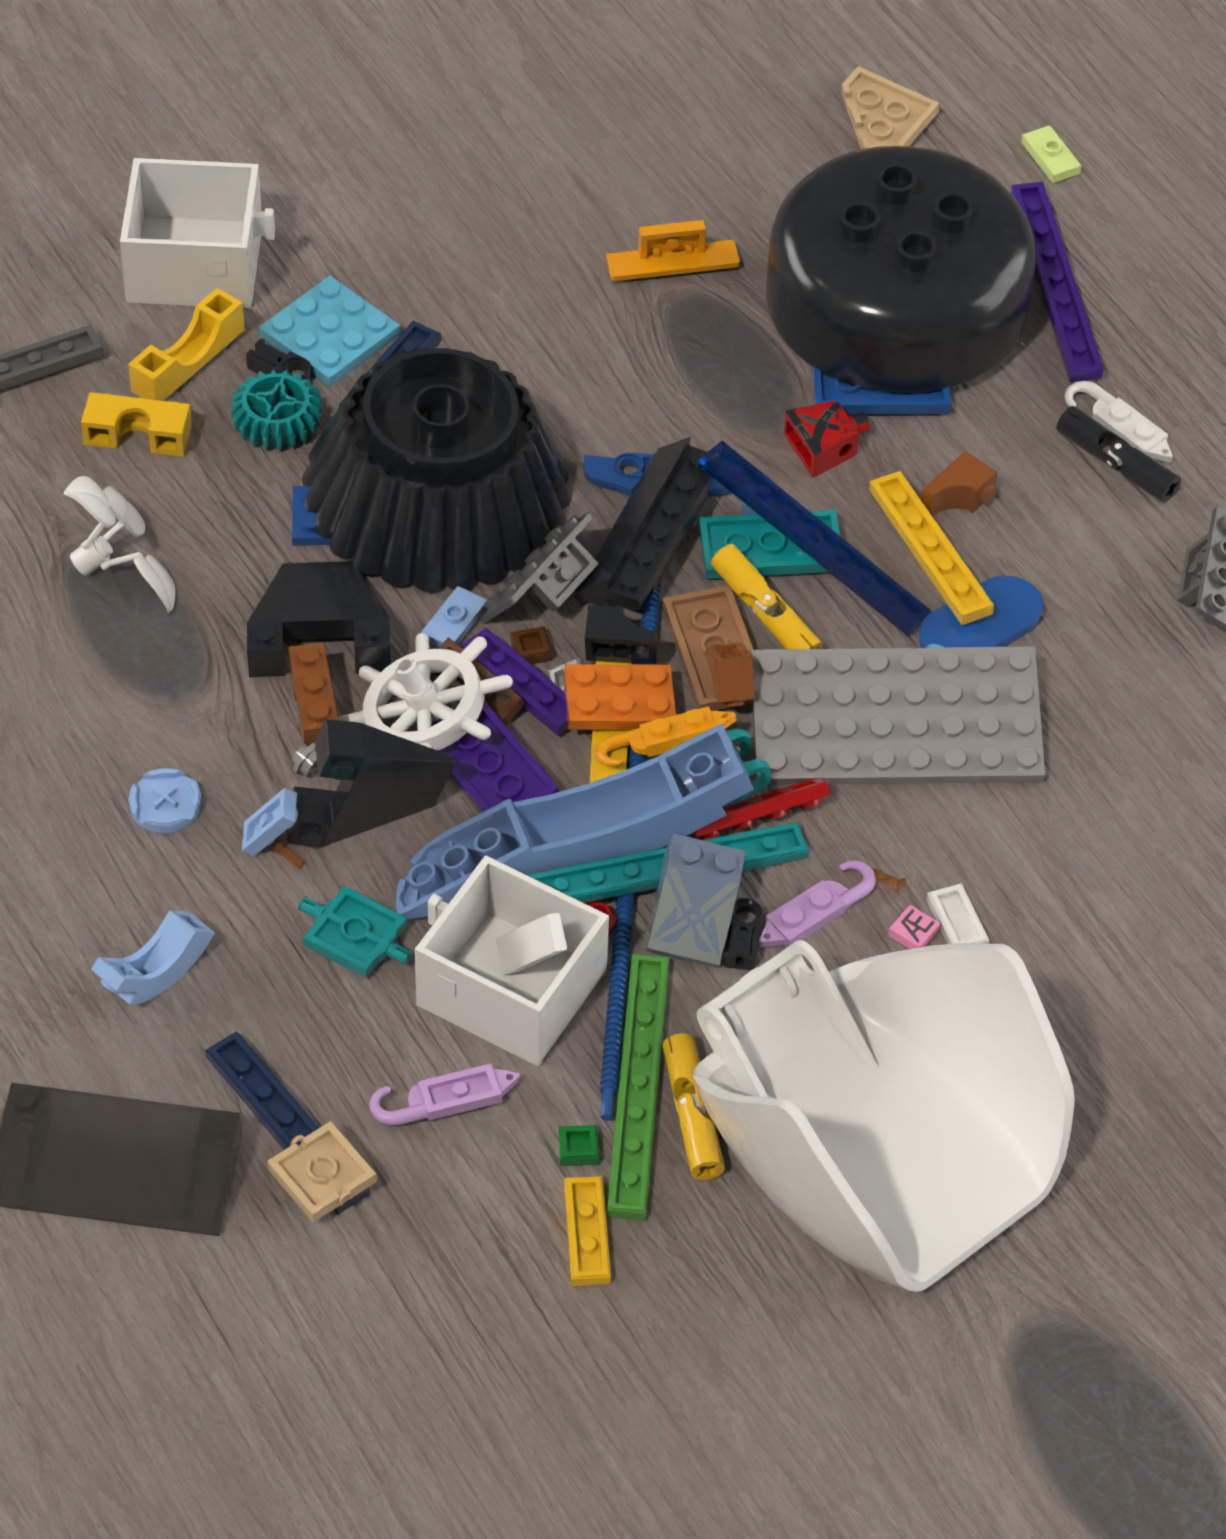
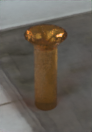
M280 840L274 846L273 853H280L298 869L304 866L305 862L284 846V840Z
M873 869L876 879L895 887L898 893L903 889L906 881L905 878L898 879L881 870Z

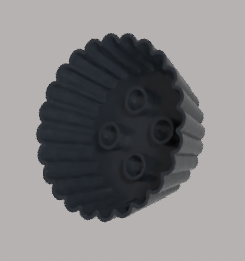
M449 348L418 349L409 353H399L394 355L389 362L376 363L370 373L360 376L309 452L310 464L302 476V484L305 487L311 486L306 494V502L303 505L308 512L316 514L315 532L323 538L331 539L329 546L334 555L344 559L353 558V566L362 574L376 575L380 573L382 579L392 586H405L412 582L416 588L426 592L437 591L444 585L453 590L457 586L469 590L475 586L477 581L485 584H495L506 577L507 570L514 572L517 569L522 570L527 565L524 560L536 548H542L547 543L544 538L558 525L562 527L566 522L562 509L566 508L572 499L566 485L569 472L528 390L524 386L519 385L513 373L501 371L495 361L483 359L472 352Z

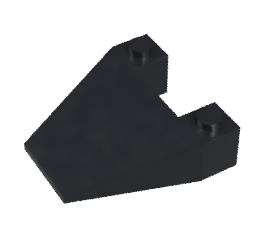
M353 561L283 563L247 622L249 677L285 676L284 640L354 638L356 674H359V669L362 666H370L382 672L391 664L389 617L358 569L353 566Z
M325 719L315 740L319 777L334 778L341 781L336 791L294 786L292 791L297 792L296 809L298 810V817L293 827L286 829L288 843L307 847H324L434 807L456 764V757L363 723Z

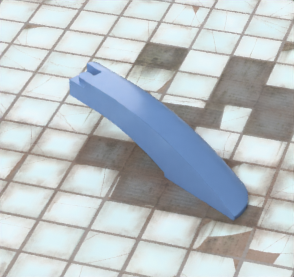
M721 723L677 747L623 772L550 795L512 802L509 798L440 834L419 850L410 861L412 868L405 880L400 879L396 892L397 913L407 917V919L428 917V900L433 894L442 897L443 902L449 904L485 855L528 875L662 848L669 844L673 834L686 836L726 816L723 805L754 790L741 758Z

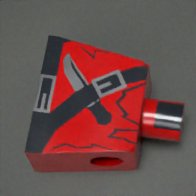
M830 401L785 411L783 434L813 478L854 457L857 454L859 434L869 431L870 424L864 412L848 416L839 402Z

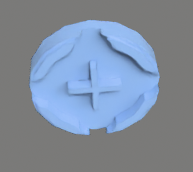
M161 768L147 772L142 775V780L137 784H133L130 788L128 802L132 818L140 827L153 833L168 834L180 831L194 822L200 814L202 797L198 783L193 778L191 780L185 776V772L178 769Z

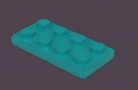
M836 510L699 517V533L706 579L722 578L711 566L710 562L714 555L728 544H734L762 576L844 571L845 562Z

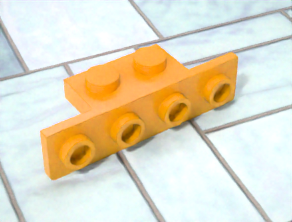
M704 220L639 227L638 250L606 254L607 266L612 281L737 268L740 266V259L734 239L705 243L706 227Z

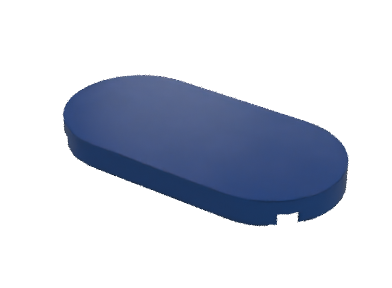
M1007 575L992 577L982 582L980 586L994 604L993 615L961 625L946 603L928 614L922 621L919 629L920 648H926L930 644H937L943 647H1005L1029 633L1038 625L1043 609L1042 597L1035 586L1022 578Z

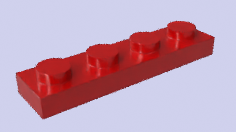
M819 778L810 779L725 806L723 808L726 816L689 835L699 837V840L712 839L719 836V830L732 826L733 830L743 829L754 824L753 819L766 816V819H774L786 815V809L799 805L800 809L820 804V798L831 795L828 782Z

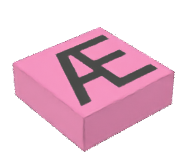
M909 905L889 928L888 936L909 949L926 947L939 932L940 922Z

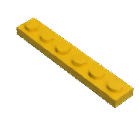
M898 471L871 480L869 491L960 624L964 625L993 615L994 604L902 472Z

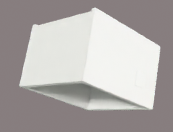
M133 159L120 237L126 303L196 306L218 287L243 302V308L251 309L261 236H266V240H274L275 238L274 209L265 208V211H262L259 164Z
M485 855L449 904L443 902V898L436 894H433L428 900V924L432 925V927L415 948L416 1005L539 1067L546 1054L601 977L607 972L609 915ZM559 912L567 950L517 973L503 975L496 938L546 914Z

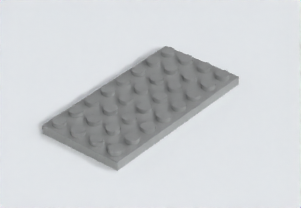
M1035 646L751 650L754 699L752 701L755 759L766 761L769 765L771 782L768 785H793L815 778L825 780L828 784L1044 781L1045 765ZM761 772L756 773V779L759 777Z

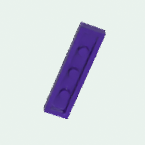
M488 628L483 629L460 645L461 648L465 649L475 638L484 637L487 641V646L476 657V660L496 677L501 675L511 676L513 684L510 688L526 702L522 707L557 736L568 729L565 692Z

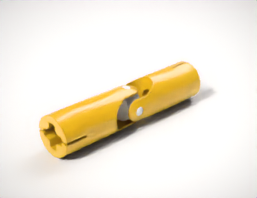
M734 544L726 545L714 555L710 562L711 566L739 598L752 607L753 612L785 649H822L823 643L794 610L774 590L767 586L764 577ZM779 606L783 614L772 617L775 609Z
M674 1034L664 1040L662 1047L676 1109L679 1114L681 1133L690 1173L697 1180H710L721 1175L725 1167L715 1124L705 1108L693 1077L694 1070L700 1062L695 1037L691 1034Z

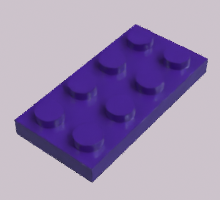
M485 701L477 722L490 729V737L486 740H481L466 733L452 745L439 750L456 757V764L450 775L481 812L509 798L512 802L560 792L556 784ZM438 719L437 721H435L432 724V726L441 722L442 719Z

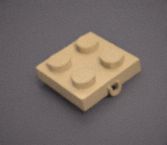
M331 1121L306 1137L303 1135L296 1136L291 1141L290 1147L267 1161V1168L312 1222L317 1221L377 1182L376 1173Z

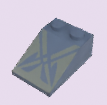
M673 834L664 852L646 951L718 968L740 885L746 851Z

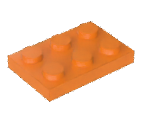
M564 664L563 677L568 730H633L640 728V724L676 715L671 665Z

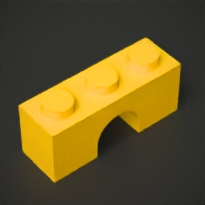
M90 392L81 420L83 444L117 449L119 440L124 434L130 431H143L149 435L150 453L184 457L192 428L190 404Z

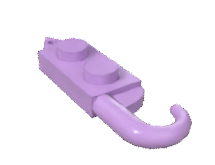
M856 860L840 864L839 869L841 871L848 869L859 871L863 875V881L848 890L842 884L835 881L822 880L766 916L765 928L759 938V947L780 945L788 947L795 941L805 939L846 912L848 907L866 897L874 889L876 883L874 871L864 862Z
M490 1063L418 1081V1084L412 1086L409 1091V1107L394 1111H386L380 1106L382 1097L391 1091L389 1086H385L373 1093L369 1101V1109L377 1121L386 1125H401L425 1118L430 1121L502 1103V1096L520 1081V1074L493 1068Z

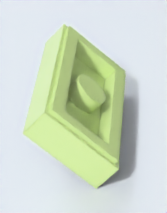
M1050 125L1022 134L1021 143L1052 183L1081 173V164Z

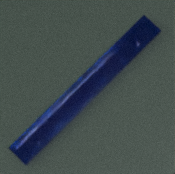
M723 440L700 458L698 466L905 635L909 636L921 625L924 618L932 612V610Z

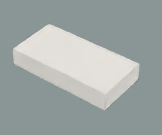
M962 883L927 893L926 900L936 921L940 922V930L947 944H989L988 936Z

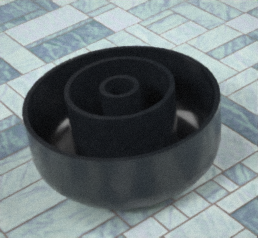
M896 145L865 148L849 152L822 164L806 175L791 189L780 205L769 240L766 280L768 310L778 333L798 356L821 372L840 381L866 389L894 393L928 392L953 387L989 371L1000 363L1019 341L1028 320L1036 265L1032 229L1026 214L1011 193L989 173L962 158L929 148Z

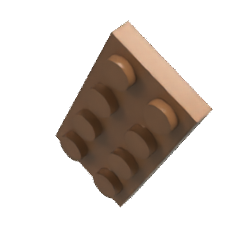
M727 585L663 597L662 608L697 708L709 706L712 711L731 708L730 706H725L724 702L719 703L714 696L705 647L708 645L741 642L751 655L753 647L731 587ZM752 699L745 700L744 705L753 703Z

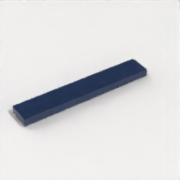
M237 1031L205 1050L206 1058L284 1150L291 1146V1141L296 1136L303 1135L306 1137L319 1129ZM370 1187L349 1199L343 1205L335 1208L336 1213L340 1214L370 1195Z

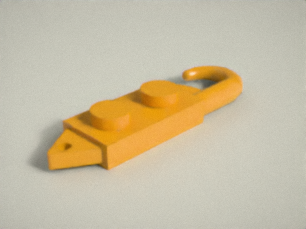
M707 706L674 716L655 719L651 722L640 724V728L605 738L596 749V758L601 764L606 766L622 765L624 763L622 758H610L607 756V753L629 745L632 750L641 755H648V757L660 755L721 723L726 729L736 721L735 712L712 711Z

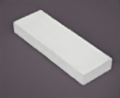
M559 912L546 914L496 938L503 975L517 973L567 950Z

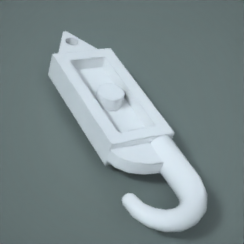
M1078 381L1069 385L1066 389L1064 398L1069 406H1077L1073 400L1075 393L1083 392L1090 395L1097 401L1092 409L1093 419L1127 441L1131 447L1137 448L1151 458L1169 463L1172 462L1173 455L1167 443L1168 434L1119 397L1116 399L1099 385L1090 381Z

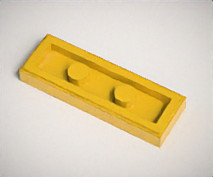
M603 1176L564 1178L571 1286L611 1284Z

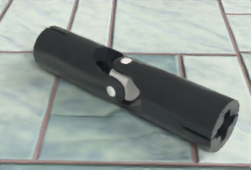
M1070 406L1059 418L1056 430L1110 467L1121 471L1127 479L1161 502L1165 503L1170 500L1178 490L1181 483L1180 476L1144 452L1131 447L1127 441L1077 407ZM1110 445L1108 453L1102 450L1105 446Z

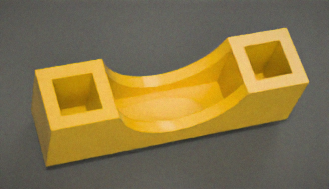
M218 287L195 306L194 314L187 330L173 346L166 350H159L153 345H149L128 364L131 392L141 398L164 401L245 330L243 302Z

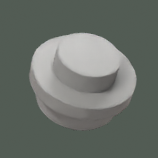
M315 742L309 746L303 744L293 755L291 761L295 764L292 771L296 774L302 773L308 777L318 767Z

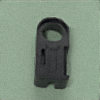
M259 339L255 343V351L250 349L246 353L247 368L257 374L260 371L265 375L271 374L273 369L276 373L281 374L286 369L288 372L292 369H301L305 372L301 375L303 380L310 379L311 381V365L306 358L291 351L288 354L265 344V339Z
M740 898L735 901L727 933L726 952L723 955V965L726 968L753 970L756 968L762 908L753 899ZM741 911H748L755 916V919L751 922L743 923L737 920L735 915Z

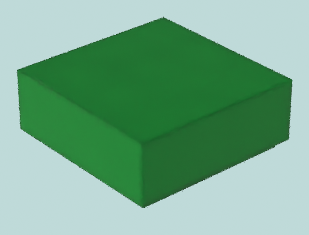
M597 1125L558 1126L560 1166L599 1165Z

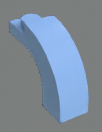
M169 910L156 933L140 950L125 958L98 957L91 970L102 978L100 982L106 989L118 994L130 1005L140 1004L162 994L183 977L202 955L215 932L191 912Z

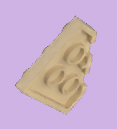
M859 66L842 83L841 95L861 149L895 145L910 146L939 112V102Z

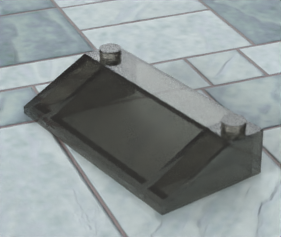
M11 1083L0 1128V1207L220 1237L243 1138L240 1113Z

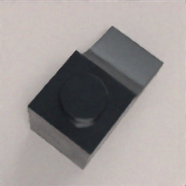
M588 605L585 630L586 661L657 664V630L645 629L632 623L624 615V607Z

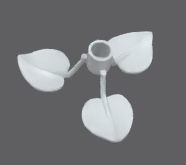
M80 476L74 479L65 489L64 495L79 502L99 522L88 539L70 554L74 566L80 573L88 576L100 566L105 571L111 566L134 560L137 569L162 600L167 612L172 611L176 597L174 581L167 570L153 556L147 555L144 557L142 553L136 552L109 560L113 549L108 540L123 526L135 537H139L145 532V522L140 513L114 487L108 486L102 490L95 481L87 476ZM115 517H116V518L118 519V522H117V524H116L115 526H113V525L115 524V521H116V520H115ZM104 527H112L104 536L97 538Z

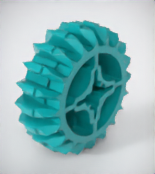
M273 369L271 374L265 375L260 371L257 378L248 376L246 384H239L237 392L233 393L232 407L230 408L231 418H233L236 432H240L243 440H250L253 447L263 444L265 450L270 446H276L280 451L282 446L288 445L294 449L296 441L305 443L307 436L315 435L316 427L320 426L322 402L320 401L317 388L313 387L310 379L303 380L300 373L291 376L287 369L282 374L276 373Z

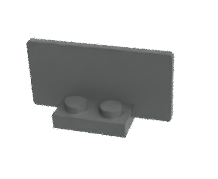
M1217 506L1212 511L1209 533L1186 549L1177 601L1187 607L1197 601L1196 612L1226 631V510L1221 506Z
M590 512L580 518L574 515L562 527L560 525L555 527L544 538L547 543L542 548H536L524 560L527 565L522 570L517 569L505 580L504 584L507 587L501 593L499 591L494 593L484 603L483 606L487 610L479 619L483 623L489 621L513 606L529 588L552 612L558 609L599 564L575 539L594 516Z

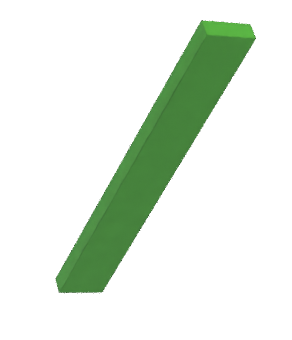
M632 954L607 1205V1217L646 1220L669 957Z

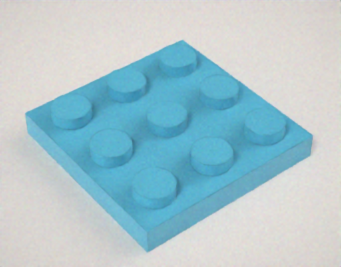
M330 275L259 326V336L281 352L288 354L291 351L306 358L311 365V374L329 387L400 335V325Z

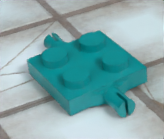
M346 886L340 890L334 899L323 906L306 896L303 897V901L301 900L298 905V911H302L315 918L314 925L303 937L304 946L365 978L387 956L403 963V965H407L413 956V951L396 944L397 938L407 927V917Z

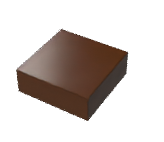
M545 626L510 632L513 650L527 662L537 664L552 661V650Z

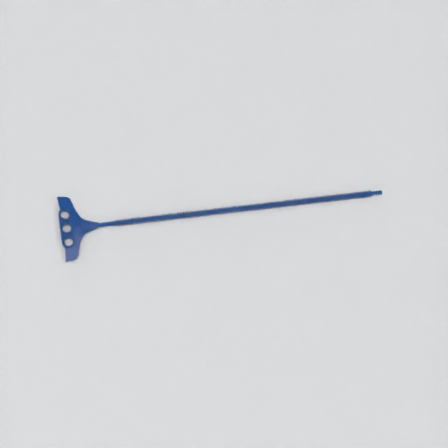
M623 453L616 458L584 454V476L592 484L618 491L630 497L655 454ZM630 465L637 468V471L632 474H626L620 468ZM721 465L708 488V497L735 492L741 485L743 465ZM661 581L653 594L649 593L643 603L642 628L657 630ZM638 663V665H654V664ZM630 748L628 769L646 762V755L638 754ZM634 893L617 896L616 923L612 945L608 1010L606 1012L604 1054L602 1057L603 1067L601 1069L600 1092L603 1094L601 1119L605 1121L612 1119L614 1095L618 1092Z

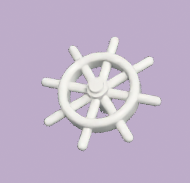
M419 633L415 638V652L396 660L382 672L370 666L360 667L359 676L371 683L364 698L363 710L338 717V720L367 724L438 751L452 745L466 733L481 740H486L490 737L491 731L487 726L477 722L483 708L484 695L510 688L513 684V679L509 675H501L485 680L480 679L472 662L487 646V641L484 637L475 638L460 654L447 649H429V637L425 633ZM441 673L440 676L432 683L430 680V674ZM457 677H460L465 682V685L447 689ZM393 695L403 699L402 701L387 704ZM460 701L455 710L445 705ZM400 716L390 728L383 723L385 719ZM439 718L442 719L441 722L432 726V724ZM417 721L418 731L406 732Z

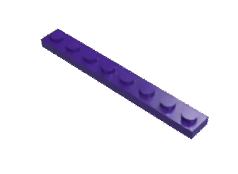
M1034 182L1012 185L1011 195L1020 204L1032 229L1036 254L1035 274L1069 382L1101 379L1104 369L1044 183Z

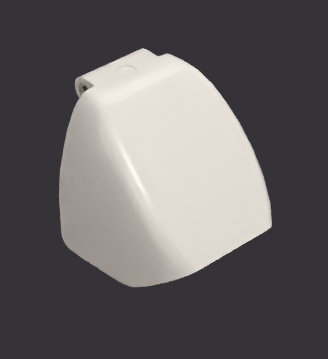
M797 940L761 966L754 968L741 977L738 982L697 1010L698 1023L713 1052L699 1062L694 1070L693 1077L707 1112L730 1150L767 1197L804 1233L839 1259L878 1281L914 1292L928 1288L1036 1207L1049 1194L1058 1178L1066 1158L1072 1129L1075 1102L1073 1085L1061 1049L1027 968L1017 952L1005 944L957 943L932 945L873 956L854 961L828 972L816 950L807 942ZM802 955L809 960L814 971L806 965Z

